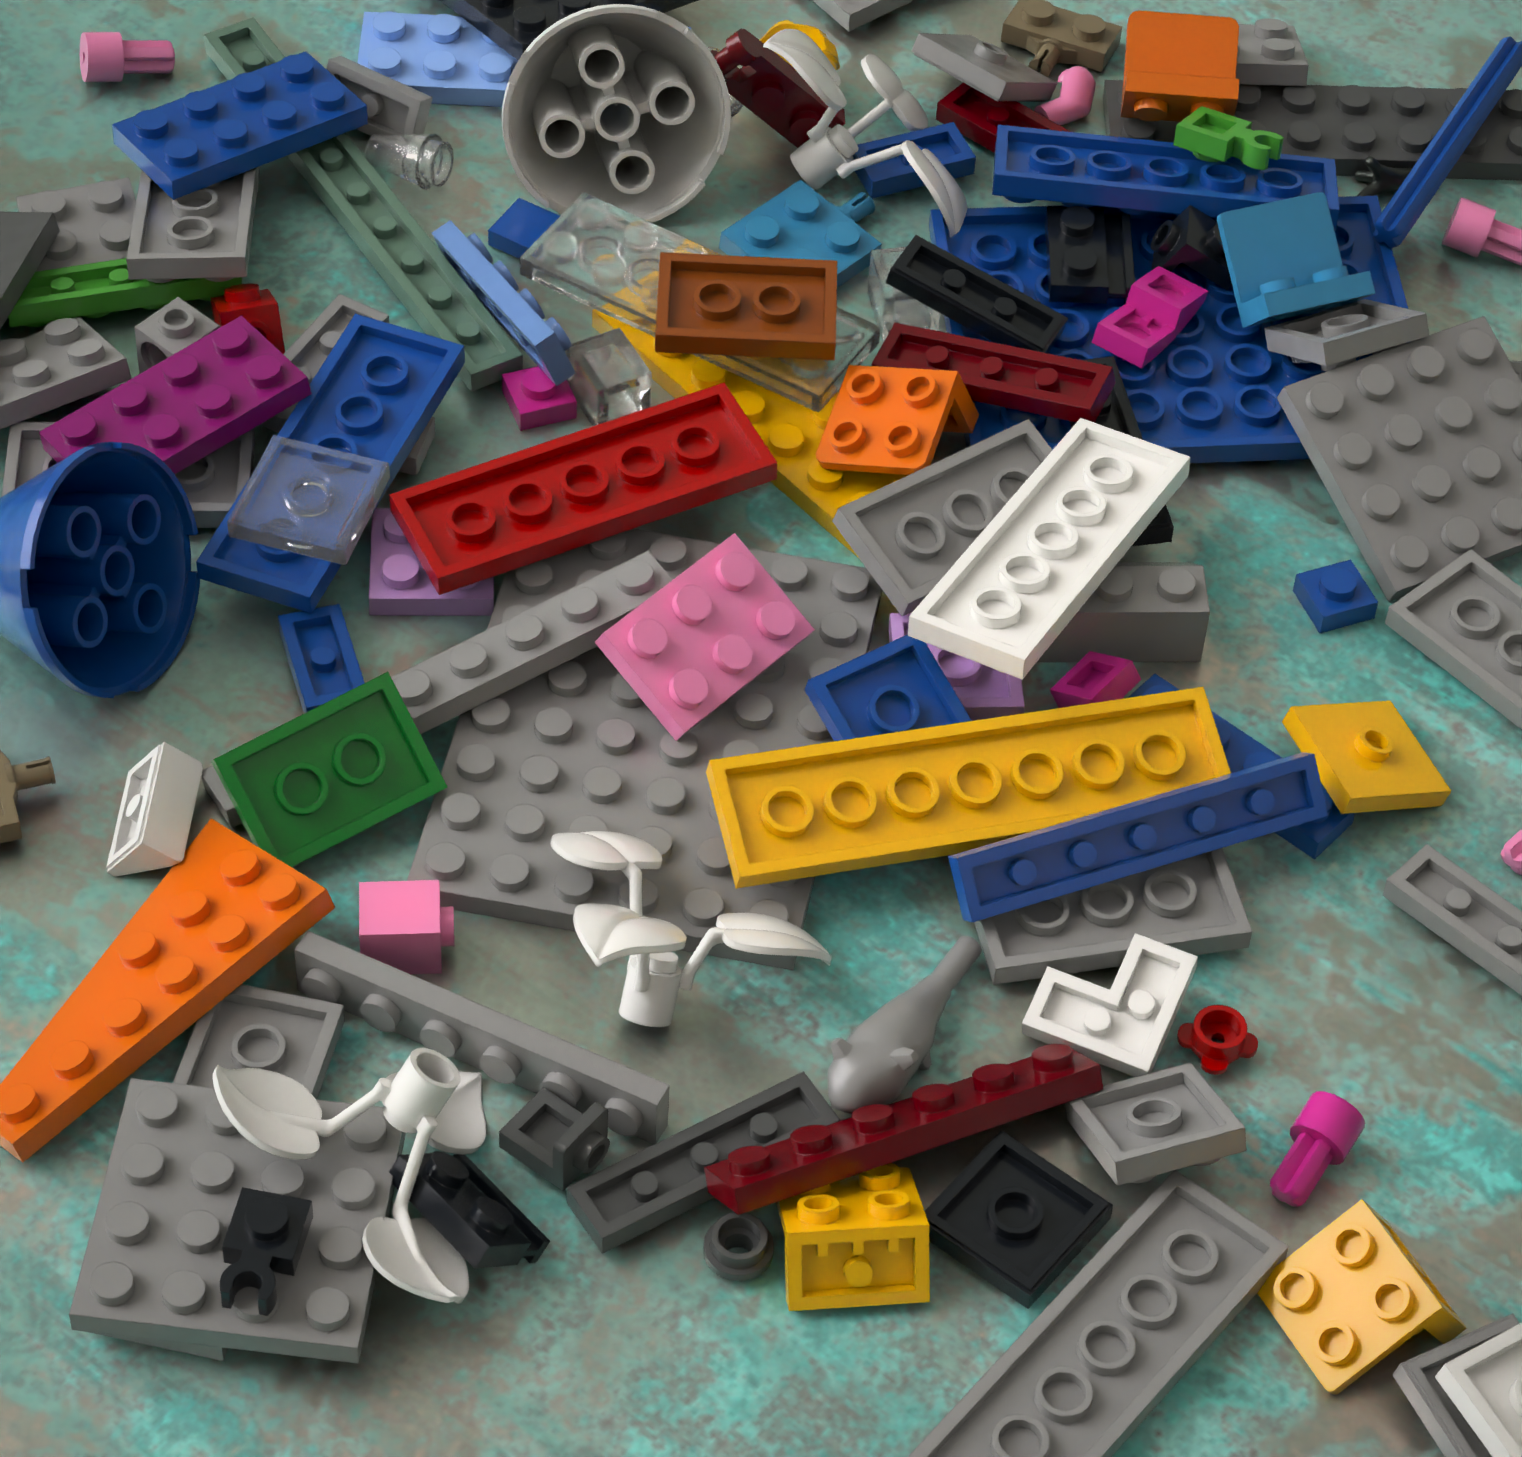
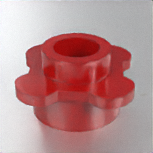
M1211 1005L1203 1008L1197 1013L1194 1023L1182 1024L1177 1034L1178 1043L1184 1048L1191 1049L1201 1060L1202 1070L1212 1075L1224 1074L1227 1071L1228 1065L1239 1058L1253 1057L1258 1048L1256 1036L1252 1033H1247L1248 1028L1244 1017L1237 1010L1225 1005ZM1213 1039H1215V1040H1220V1041H1222L1223 1043L1214 1042V1041H1212V1040H1213Z

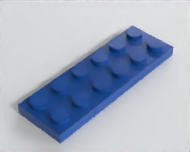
M997 125L992 195L1004 196L1012 202L1030 203L1035 200L1061 202L1067 207L1081 206L1090 208L1094 205L1118 208L1120 211L1131 215H1144L1152 211L1171 213L1177 217L1191 205L1209 217L1217 218L1219 214L1226 211L1323 192L1327 198L1334 230L1337 228L1340 211L1335 159L1281 154L1278 160L1269 158L1266 170H1258L1246 166L1240 159L1232 156L1225 162L1203 161L1196 158L1192 151L1174 146L1173 142Z
M355 313L310 383L311 395L297 403L197 559L198 578L312 614L465 363L464 345Z

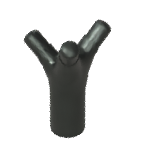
M1368 156L1365 159V165L1370 170H1357L1355 178L1357 181H1364L1370 184L1357 196H1380L1388 192L1397 191L1412 168L1387 167L1380 164L1373 156Z

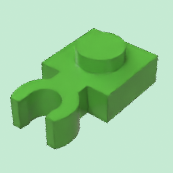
M1200 106L1176 125L1173 145L1192 151L1196 158L1203 161L1225 162L1232 156L1240 159L1246 166L1258 170H1266L1269 158L1274 160L1280 159L1284 137L1270 131L1251 130L1252 122Z

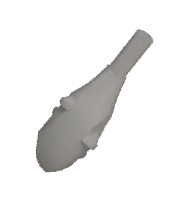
M961 936L931 975L881 1006L877 1012L855 1027L846 1040L836 1038L831 1043L834 1059L828 1068V1096L832 1108L852 1114L856 1109L866 1105H887L898 1098L918 1068L921 1070L930 1068L932 1065L930 1049L933 1046L937 1025L951 996V991L981 954V946L974 938Z

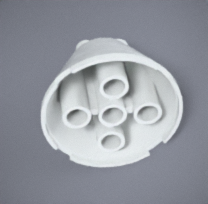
M610 4L587 8L568 15L544 30L533 40L516 63L509 77L502 105V132L506 151L514 171L527 191L546 208L549 207L566 217L576 220V223L579 225L598 229L619 230L648 225L675 213L689 203L705 187L704 181L713 170L720 154H724L731 122L728 88L723 73L706 44L692 30L675 18L654 9L630 4Z

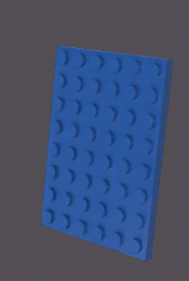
M1378 196L1339 197L1340 211L1337 228L1334 231L1343 266H1347L1349 275L1370 271L1375 294L1364 299L1408 309L1392 248L1385 242L1377 243L1373 237V232L1376 229L1375 222L1382 213ZM1047 206L967 208L960 231L951 238L940 209L930 210L929 231L932 244L1068 318L1062 334L1049 351V354L1078 360L1114 356L1144 441L1191 457L1190 463L1310 459L1282 409L1277 396L1284 386L1327 371L1321 370L1320 364L1312 362L1293 363L1290 356L1268 351L1264 328L1315 313L1243 328L1233 286L1226 290L1185 264L1180 263L1172 273L1208 290L1206 299L1175 339L1141 369L1092 343L1098 322L1124 305V298H1108L1107 304L1049 302L1045 238ZM1092 206L1104 208V214L1120 215L1121 212L1118 208ZM1152 211L1144 215L1130 214L1135 281L1152 271L1154 251L1151 249V242L1153 236L1165 221H1173L1177 218L1175 214ZM944 315L947 333L992 342ZM1370 353L1367 355L1356 357V361L1372 356L1373 354ZM973 401L979 416L973 433H964L967 448L1029 419L1053 450L1070 431L1071 425L1069 421Z

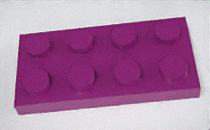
M240 316L41 430L39 435L44 450L57 463L74 452L92 444L123 442L141 446L154 453L176 474L311 395L308 377L243 316Z

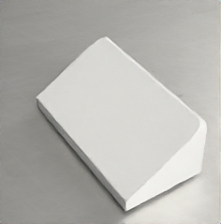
M163 742L128 771L106 866L108 868L107 873L114 877L171 867L179 864L184 859L203 770L202 763L199 760Z

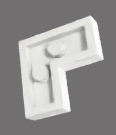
M1135 933L1110 990L1047 966L1023 1019L1022 1034L1047 1044L1068 1045L1099 1064L1133 1077L1149 1074L1154 1068L1196 971L1198 956Z

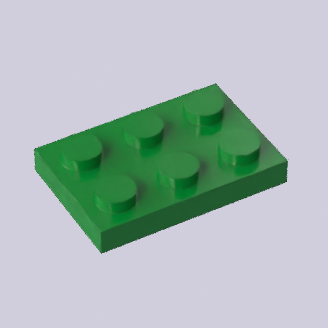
M389 672L211 761L253 844L290 867L447 788Z

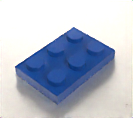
M908 634L809 679L804 689L834 741L972 721L927 644L908 636Z

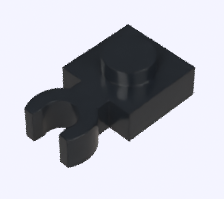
M242 1187L222 1245L224 1263L231 1264L224 1270L220 1278V1294L223 1308L231 1309L235 1295L239 1290L246 1287H254L259 1290L257 1298L259 1314L268 1316L272 1312L277 1302L276 1280L273 1272L291 1276L295 1275L313 1219L312 1200Z

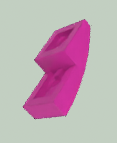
M1158 266L1131 285L1125 305L1098 322L1092 343L1142 369L1160 354L1183 330L1204 303L1208 290Z

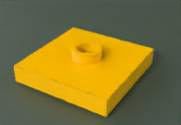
M1391 700L1291 706L1282 721L1300 751L1315 754L1320 781L1341 814L1440 807L1451 793V789Z

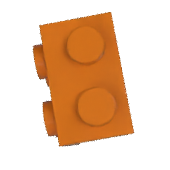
M1141 10L1132 12L1127 24L1121 117L1138 118L1145 121L1164 120L1181 122L1200 106L1234 116L1238 103L1240 79L1236 78L1239 37L1238 22L1230 17Z
M849 365L819 443L816 458L820 466L827 470L910 475L931 465L942 432L973 433L979 413L958 371Z

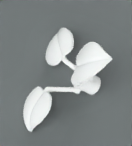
M783 29L764 43L763 47L776 52L786 59L828 106L817 125L807 132L810 139L790 154L793 166L809 186L818 190L837 174L842 179H845L856 170L904 155L938 205L948 226L950 238L960 231L967 213L966 198L955 179L930 150L926 148L920 150L913 141L906 140L902 144L855 160L853 159L852 155L858 151L854 138L890 108H892L909 131H917L928 127V118L925 111L909 91L903 89L902 82L886 63L874 54L866 55L861 61L866 77L885 100L848 130L840 124L831 129L828 127L837 112L846 106L847 101L839 88L841 84L840 77L822 50L808 35L796 29Z
M589 831L558 833L552 836L550 843L552 849L564 859L593 869L621 870L629 880L630 909L609 904H581L575 907L573 924L578 938L595 966L599 967L614 959L630 955L619 1008L620 1016L630 1022L649 1027L669 1026L672 1022L678 990L692 989L695 973L712 947L720 943H725L732 949L755 954L817 958L830 966L832 957L828 951L800 927L780 918L764 914L726 913L717 917V927L710 928L706 932L684 969H681L677 966L678 956L672 951L681 950L685 947L687 937L684 932L670 922L642 916V872L640 869L661 868L663 859L659 851L644 840L617 832Z
M417 1048L411 1052L399 1072L393 1073L386 1078H380L373 1090L334 1118L322 1120V1110L319 1103L296 1080L277 1072L259 1068L227 1069L219 1065L216 1066L213 1072V1084L223 1112L238 1132L249 1142L273 1155L289 1159H310L314 1157L320 1147L318 1135L322 1137L333 1135L379 1101H382L384 1105L383 1114L386 1120L393 1127L405 1133H417L393 1205L392 1215L394 1219L388 1217L372 1219L363 1232V1248L372 1266L384 1278L403 1290L444 1303L455 1302L460 1304L469 1291V1276L465 1258L426 1218L410 1219L408 1203L427 1144L447 1153L461 1155L472 1154L483 1144L486 1137V1120L482 1106V1074L480 1072L458 1071L456 1066L441 1053L428 1048Z

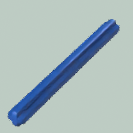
M1511 36L1500 40L1376 220V229L1373 232V237L1377 243L1385 242L1390 248H1394L1403 242L1522 67V41L1516 42Z

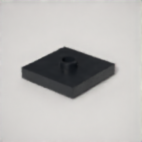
M1001 1130L925 1210V1214L929 1222V1241L1029 1309L1111 1219L1113 1204Z

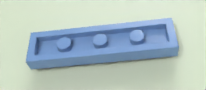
M451 220L432 232L445 258L489 313L548 378L558 386L573 376L576 372L565 353L567 349L572 347V344L565 331L553 317L544 322V312L533 295L526 288L519 293L517 292L519 287L509 270L500 260L493 265L491 264L493 262L492 256L475 233L466 237Z

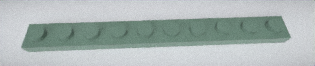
M254 17L204 34L205 52L227 80L285 58ZM346 133L287 155L427 335L464 345L465 363L458 375L471 392L502 380V374L523 369V354Z

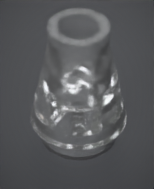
M374 133L366 146V159L372 166L381 168L425 190L430 189L432 186H443L452 172L454 162L453 148L450 143L442 141L438 134L386 135Z

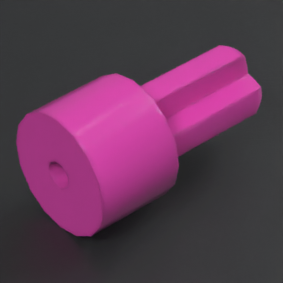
M1316 1091L1310 1096L1290 1128V1136L1294 1143L1270 1180L1272 1195L1276 1199L1292 1207H1299L1305 1204L1328 1165H1339L1344 1162L1365 1128L1363 1116L1353 1105L1341 1097L1325 1091Z

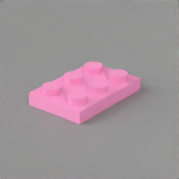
M734 533L602 633L595 641V644L674 740L677 741L806 639L815 629Z

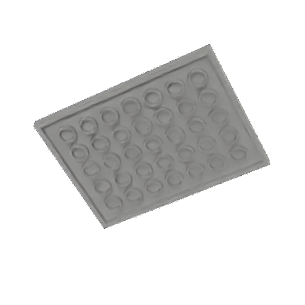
M631 529L505 572L487 630L646 551H649L668 575L675 579L721 543ZM748 548L815 630L677 741L674 740L598 646L460 714L441 772L447 788L434 794L407 881L439 880L440 907L453 906L454 910L575 931L573 915L575 907L578 905L589 903L609 904L630 909L629 880L621 870L593 869L564 859L552 849L550 844L552 836L558 833L609 831L631 835L644 840L661 854L663 859L661 868L640 869L642 872V916L661 919L680 928L687 937L685 947L681 949L682 951L694 953L706 932L710 928L717 927V917L726 913L769 915L790 922L803 929L816 876L736 889L706 770L709 760L834 742L804 689L809 679L868 653L883 590L867 568ZM725 943L713 946L707 954L788 970H794L797 956L744 952L732 949Z

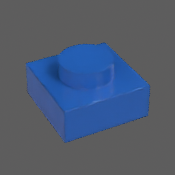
M1351 559L1296 574L1293 592L1319 633L1375 619L1378 601Z

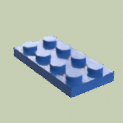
M305 51L287 56L281 61L252 72L239 74L231 80L207 89L191 92L183 98L154 109L141 111L133 117L112 124L113 142L169 197L175 200L367 125L368 114L367 105Z

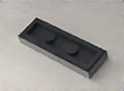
M918 235L914 236L891 267L885 282L994 343L1049 353L1068 321V318Z

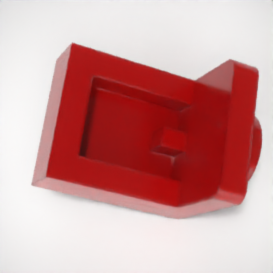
M253 283L238 284L225 288V296L210 298L214 322L220 325V327L243 316L282 354L285 353L278 302L269 289L260 290L259 285Z

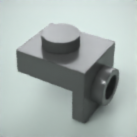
M544 1087L499 1131V1147L562 1191L582 1172L584 1174L593 1172L603 1161L610 1145L608 1139V1109L595 1102L582 1114Z

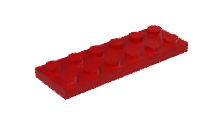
M721 383L389 494L390 511L437 593L441 595L777 479V461L726 384Z

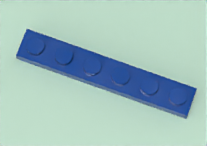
M1302 752L950 855L948 859L962 918L968 922H976L1327 817L1328 812L1315 754Z

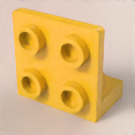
M889 1163L776 1202L785 1235V1288L789 1311L930 1302L929 1222L909 1168L898 1167L893 1163Z
M1363 1199L1279 1263L1257 1293L1325 1390L1332 1395L1342 1392L1412 1336L1419 1334L1424 1329L1442 1344L1451 1341L1467 1329L1388 1221Z

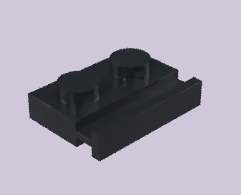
M1047 206L1045 238L1049 302L1107 304L1108 298H1124L1125 305L1131 285L1135 282L1130 214L1122 211L1120 215L1104 214V208Z
M444 1152L424 1154L409 1201L474 1269L518 1265L522 1257L529 1263H536L550 1240L466 1155L454 1154L451 1156ZM410 1154L399 1155L389 1171L393 1176L392 1184L398 1190Z

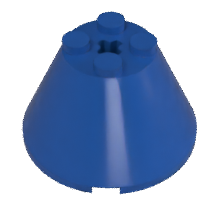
M101 442L92 444L74 452L0 498V635L62 683L83 695L114 698V696L129 691L140 692L150 686L168 669L184 644L194 618L198 602L200 579L198 578L197 571H191L189 535L198 534L192 507L182 485L172 470L159 457L149 450L131 443Z

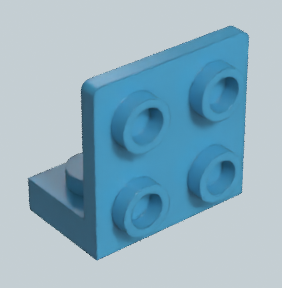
M1323 192L1226 211L1217 216L1218 229L1243 328L1329 310L1357 302L1375 294L1370 271L1349 275L1347 266H1343L1327 198Z

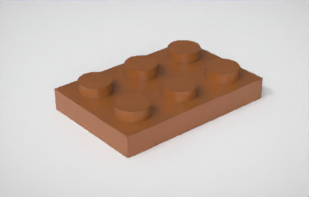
M660 252L655 352L835 361L837 261Z

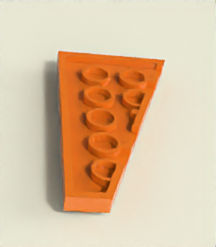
M211 818L185 850L184 859L170 869L0 1084V1146L22 1163L25 1162L331 912L335 906L327 889Z

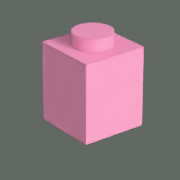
M439 880L359 882L360 953L409 974H441V947L455 945L454 907H440Z

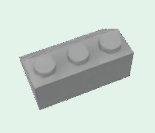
M1118 562L1037 662H1079L1089 651L1129 659L1133 662H1201L1210 615L1203 566L1190 562Z

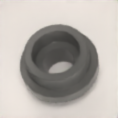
M732 1212L722 1216L709 1228L704 1238L703 1254L707 1265L714 1273L728 1280L746 1281L756 1278L767 1270L773 1259L774 1242L771 1233L760 1219L749 1213L738 1215ZM733 1247H742L749 1252L738 1254L728 1250Z

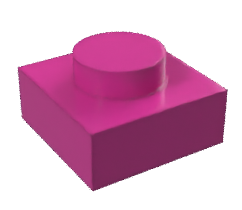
M538 366L502 374V392L520 431L577 418V401L567 380L556 386Z
M1089 651L1050 689V692L1058 708L1123 699L1141 681V678L1132 660Z

